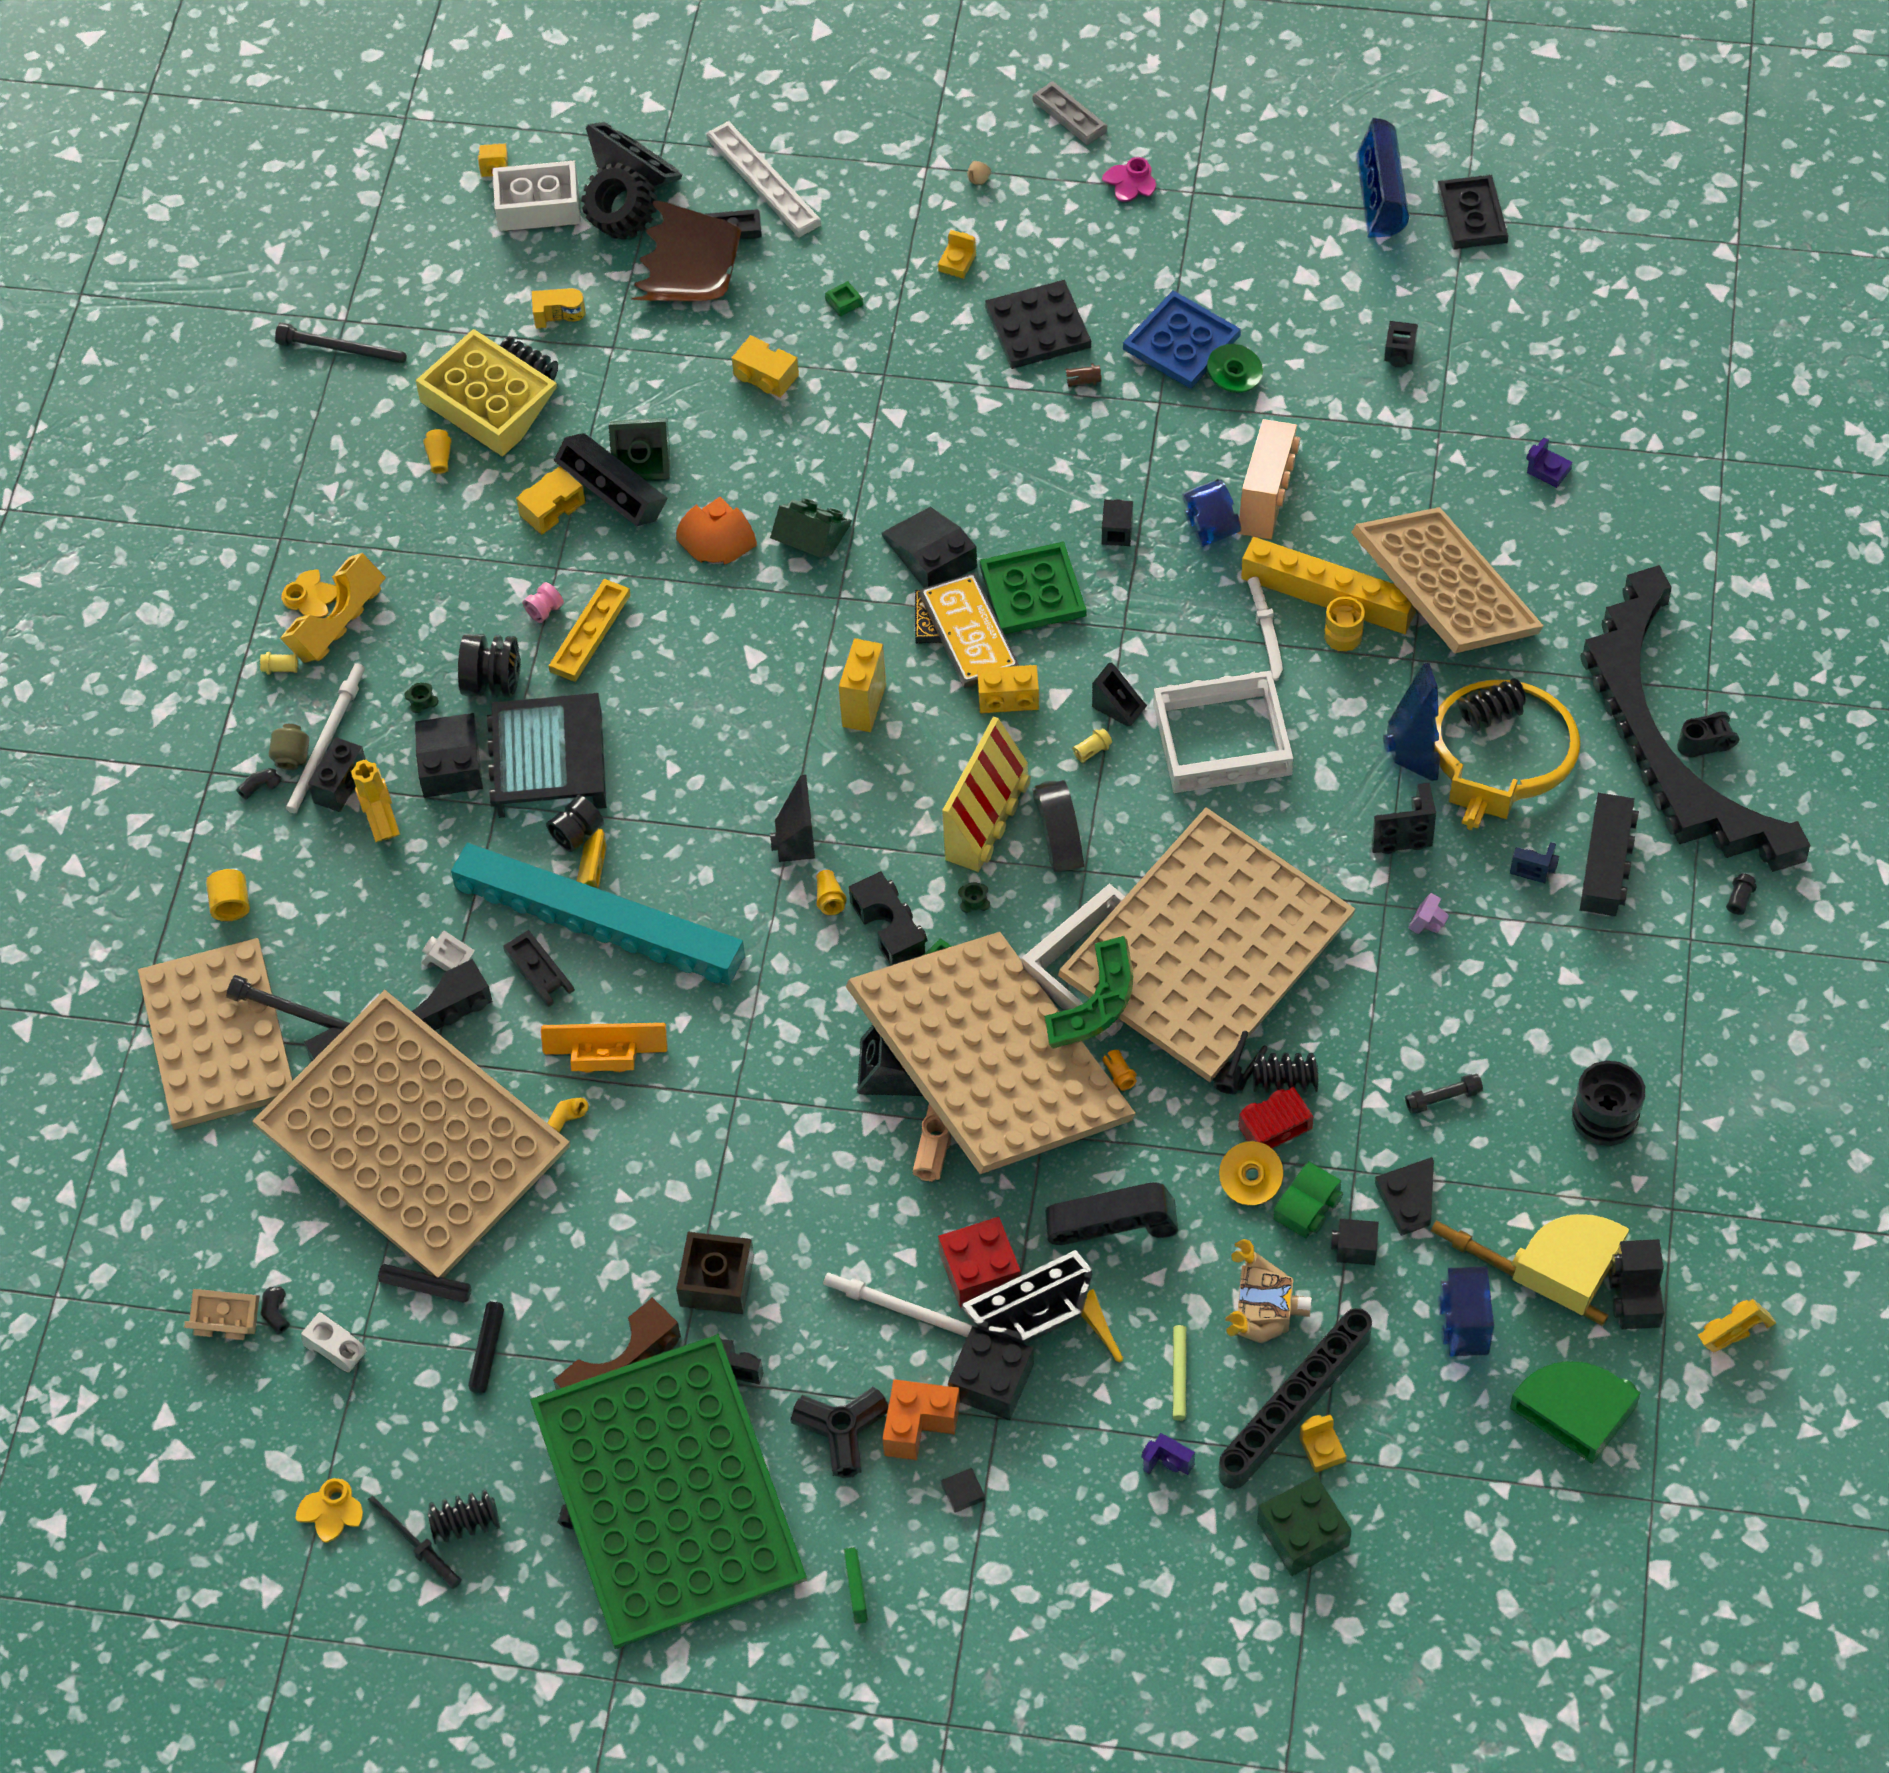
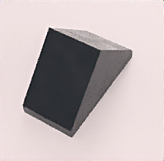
M1112 662L1107 664L1092 683V707L1127 727L1134 723L1147 706Z

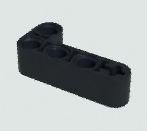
M1155 1182L1056 1203L1048 1206L1045 1210L1048 1242L1054 1245L1076 1243L1143 1227L1147 1229L1151 1236L1156 1238L1171 1237L1178 1232L1175 1199L1163 1184Z

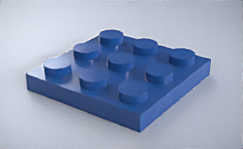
M1172 290L1123 342V350L1191 389L1206 374L1207 361L1212 351L1221 345L1234 344L1241 336V328Z

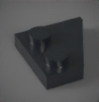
M1432 1157L1375 1177V1185L1400 1236L1428 1227L1431 1224L1434 1160Z

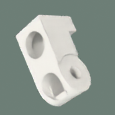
M321 1312L314 1317L301 1333L304 1347L312 1352H318L346 1372H350L367 1352L366 1348L350 1335L347 1330Z

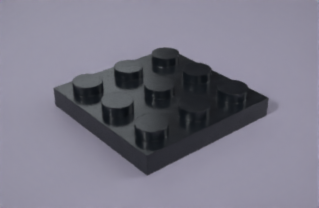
M1065 279L985 300V308L1011 369L1091 348L1090 336Z

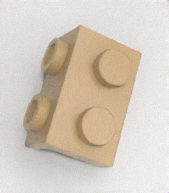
M193 1289L190 1320L185 1321L184 1328L194 1329L193 1335L213 1337V1331L225 1332V1338L244 1340L245 1334H255L260 1295Z

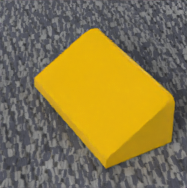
M598 829L585 842L577 876L578 882L599 889L607 849L603 829Z

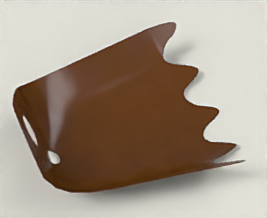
M653 201V206L662 214L664 221L646 230L647 234L656 241L657 246L652 253L640 258V262L649 269L650 276L645 280L634 283V285L646 291L647 294L633 297L631 300L707 301L723 296L728 290L741 229L730 222L667 202ZM732 266L731 273L727 274V269Z

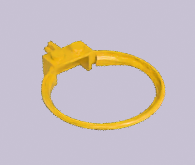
M1486 680L1462 687L1448 696L1436 710L1429 732L1431 750L1440 768L1452 780L1449 802L1467 808L1462 819V824L1467 825V829L1479 828L1484 813L1507 819L1515 801L1532 798L1550 791L1563 782L1573 770L1580 752V735L1577 725L1566 707L1546 691L1521 682L1524 692L1542 699L1556 712L1559 711L1562 714L1570 734L1568 754L1562 764L1550 773L1520 780V785H1517L1518 780L1513 779L1508 792L1462 778L1464 764L1460 763L1445 746L1441 736V724L1449 707L1464 694L1480 688L1486 690L1493 685L1499 687L1500 683L1504 681L1510 682V680Z

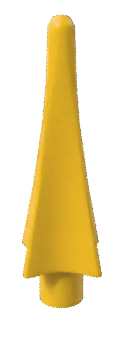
M1092 1289L1087 1294L1082 1317L1100 1337L1115 1360L1122 1362L1123 1357L1108 1328L1096 1293Z

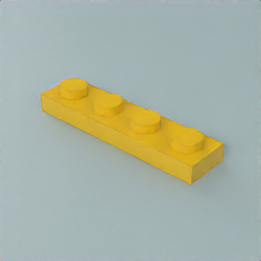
M603 579L548 665L550 673L574 682L577 681L631 596L630 588Z

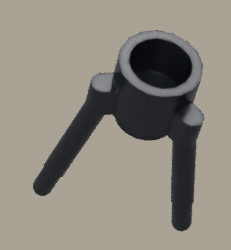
M1246 1030L1241 1034L1232 1061L1227 1062L1212 1079L1214 1081L1213 1086L1220 1092L1234 1095L1238 1090L1243 1091L1246 1081L1253 1072V1062L1257 1054L1243 1074L1241 1073L1242 1068L1238 1065L1248 1036V1031ZM1266 1045L1262 1046L1258 1053H1263L1264 1055L1268 1047Z

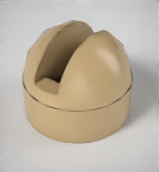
M973 161L968 169V179L975 185L984 184L991 174V169L982 162Z

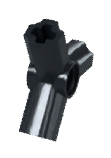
M874 1386L845 1406L833 1407L802 1395L798 1398L790 1419L794 1425L828 1437L833 1476L849 1478L861 1473L857 1434L886 1415L889 1404L879 1389H876ZM846 1423L849 1425V1427H847L844 1430H838L834 1428L837 1424Z

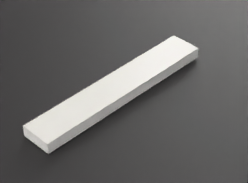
M729 121L706 133L707 140L798 238L821 226V219Z

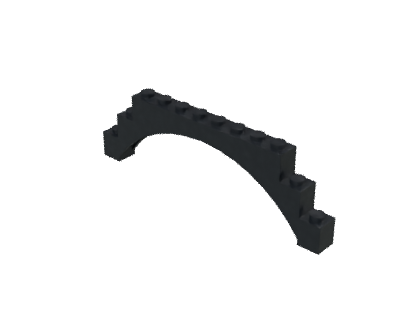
M1660 565L1628 574L1625 588L1622 589L1625 602L1606 607L1605 617L1602 620L1604 634L1585 640L1584 650L1581 653V662L1585 670L1589 669L1596 692H1601L1608 715L1614 717L1620 738L1626 740L1631 760L1634 763H1638L1644 785L1646 787L1649 786L1652 790L1656 808L1659 811L1662 810L1666 817V826L1669 833L1675 835L1679 844L1712 835L1715 846L1718 849L1721 848L1725 858L1759 849L1763 862L1768 863L1772 872L1806 862L1811 845L1798 821L1788 823L1762 815L1721 795L1682 763L1657 729L1646 704L1641 684L1640 654L1643 640L1651 622L1660 608L1669 604L1672 587Z

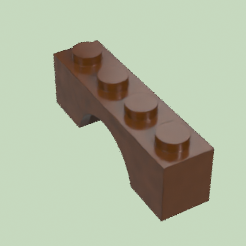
M652 1297L628 1317L631 1339L628 1347L619 1357L601 1364L587 1363L578 1359L553 1380L555 1389L557 1390L659 1355L663 1351H670L681 1337L678 1322Z

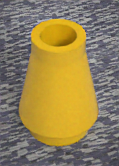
M441 429L427 432L426 438L423 440L431 471L435 474H443L448 471L452 442L448 432Z
M820 871L816 875L817 907L825 915L839 914L845 908L846 895L837 882L833 871Z

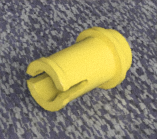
M271 652L261 654L260 670L261 672H266L267 675H271V672L297 673L298 656L297 654L271 655Z
M1095 729L1092 736L1075 745L1072 749L1075 751L1076 758L1081 763H1085L1086 760L1101 750L1107 751L1109 745L1112 744V739L1105 729Z

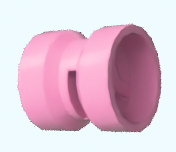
M544 582L538 587L537 594L529 595L522 603L526 612L536 622L542 623L549 617L551 610H558L563 606L564 601L555 587Z

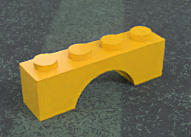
M363 553L350 556L332 576L337 589V601L331 614L326 618H319L312 614L298 617L280 637L303 663L313 660L320 661L330 650L328 646L331 642L338 640L347 631L345 626L348 622L356 619L364 611V603L367 600L373 599L381 591L380 585L386 577Z

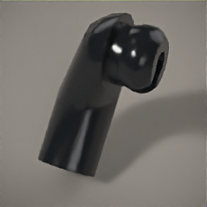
M273 768L264 769L252 773L236 788V791L242 798L248 799L264 783L267 784L269 789H274L281 783L282 777Z
M279 1286L268 1287L264 1291L260 1312L261 1316L277 1334L285 1332L290 1325L279 1312V1304L283 1303L286 1297L285 1290Z

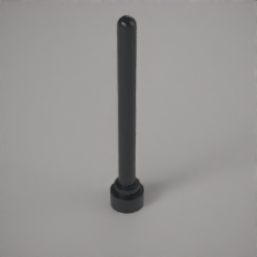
M280 322L276 328L275 342L279 345L289 346L298 342L400 363L407 360V355L403 351L300 332L292 324Z
M238 975L233 976L227 990L226 998L239 1002L240 1000L246 1001L249 999L329 1029H345L350 1024L341 1019L253 988L252 984L248 983V979Z

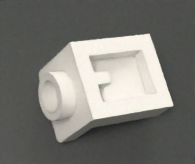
M443 931L437 939L433 936L429 939L422 950L426 956L421 963L427 966L432 962L443 970L448 971L469 961L475 950L446 931Z

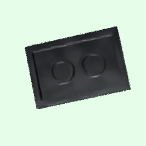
M1492 175L1438 181L1437 189L1453 249L1508 243V233Z

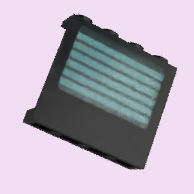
M599 693L492 702V714L487 715L488 732H493V739H488L489 757H494V764H489L490 782H494L495 788L489 789L491 807L496 806L499 818H505L504 804L576 798L578 795L583 797L592 796L594 806L597 809L607 808L602 710Z

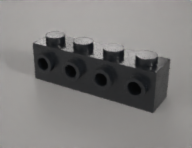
M582 433L565 437L555 456L554 462L634 525L641 526L657 521L668 498L587 434Z
M1598 792L1579 911L1616 916L1618 906H1625L1628 887H1622L1623 879H1629L1631 862L1626 861V854L1633 853L1635 836H1630L1629 834L1630 828L1636 829L1639 811L1633 810L1635 798Z

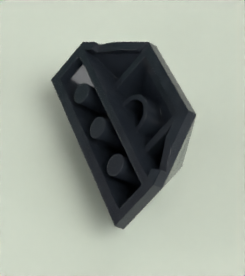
M606 122L587 124L586 132L598 168L606 169V165L613 164L616 166L617 163L624 164L625 166L628 165L647 178L655 189L681 180L683 174L676 167L636 140L615 130Z
M1074 1250L963 1303L962 1307L978 1329L1026 1344L1082 1317L1093 1275L1092 1269L1081 1255Z

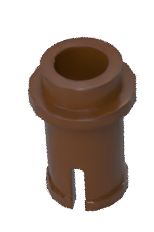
M1091 363L1090 367L1066 369L1068 387L1090 383L1096 386V383L1102 382L1100 365L1094 366V363Z

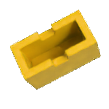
M752 335L747 338L732 357L734 376L742 382H748L759 387L763 392L771 393L780 398L799 376L798 359L796 356L779 348L774 352L769 349L768 343Z
M561 466L545 474L539 482L522 491L516 498L519 515L541 535L559 523L557 517L561 514L570 515L585 503L582 485Z

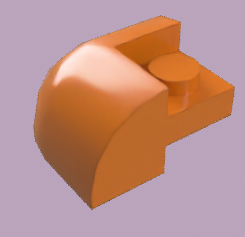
M721 497L702 509L696 504L681 519L676 531V540L693 558L701 563L704 561L712 563L723 562L725 565L757 546L755 534L746 517L737 507L732 509Z

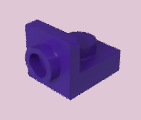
M1543 437L1538 445L1534 444L1528 451L1526 460L1529 461L1527 473L1557 488L1571 471L1573 462L1548 450L1549 440Z
M1161 1432L1155 1442L1150 1440L1141 1455V1458H1143V1471L1148 1474L1151 1473L1159 1459L1169 1470L1173 1472L1181 1471L1186 1475H1189L1195 1465V1452Z

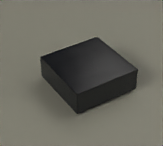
M972 1468L941 1480V1485L954 1513L985 1501V1495Z

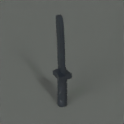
M373 1495L368 1498V1501L416 1548L413 1551L419 1561L423 1559L427 1564L429 1563V1566L452 1589L461 1583L462 1579L434 1552L432 1543L428 1538L421 1543Z

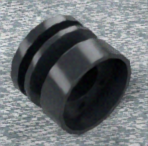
M465 633L460 643L458 657V685L461 695L482 696L487 684H489L492 697H498L502 690L504 698H513L521 669L519 645L516 636H507L503 642L501 635H496L489 648L485 634Z
M1606 1060L1597 1062L1585 1069L1579 1079L1572 1107L1571 1120L1576 1131L1585 1140L1603 1146L1622 1144L1631 1138L1638 1126L1640 1112L1645 1100L1646 1086L1641 1076L1632 1067L1617 1061Z

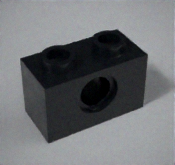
M335 737L308 782L313 803L341 812L356 787L351 770L355 768L356 762L366 759L362 746Z

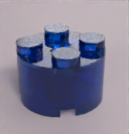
M1213 480L1182 494V499L1187 508L1184 510L1185 517L1190 526L1196 525L1198 529L1196 537L1201 547L1241 532L1238 513L1234 514L1232 508L1234 502L1222 480Z

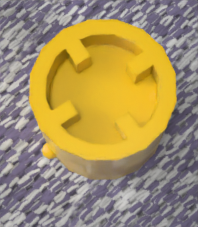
M235 869L218 870L207 877L206 886L209 908L213 918L220 921H234L243 918L249 913L250 905L246 878L241 871Z

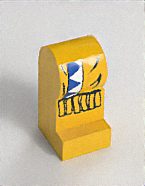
M577 289L532 291V309L536 329L547 328L546 322L564 319L575 322L585 316L586 310L583 294Z

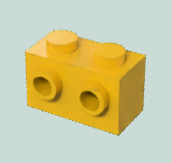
M1037 665L977 669L980 713L1039 710Z

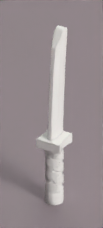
M1252 577L1248 580V584L1257 610L1256 623L1261 625L1273 680L1277 681L1283 667L1273 626L1274 612L1272 608H1267L1259 578Z

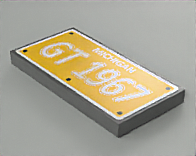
M974 573L920 589L919 596L964 688L978 684L977 669L1019 666Z

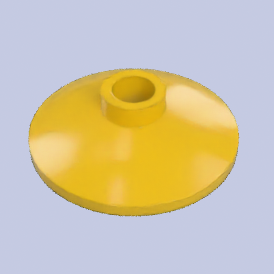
M1255 1141L1243 1142L1232 1147L1222 1159L1219 1169L1220 1182L1226 1194L1234 1201L1249 1206L1263 1204L1273 1198L1279 1191L1284 1176L1283 1165L1276 1152L1266 1144ZM1251 1169L1258 1171V1177L1253 1181L1247 1179V1172Z

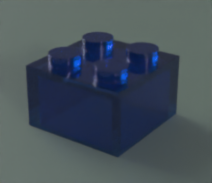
M1487 1266L1448 1268L1446 1281H1441V1295L1438 1296L1439 1315H1444V1325L1441 1326L1442 1344L1448 1345L1449 1357L1489 1355L1494 1320Z

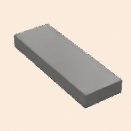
M1053 81L1033 94L1034 103L1086 145H1089L1107 132V125Z

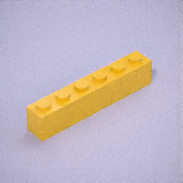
M1254 536L1242 558L1241 579L1248 581L1252 577H1258L1263 587L1325 608L1335 598L1342 596L1352 597L1363 605L1365 610L1364 621L1402 634H1406L1416 613V608L1413 607L1408 598L1393 583Z

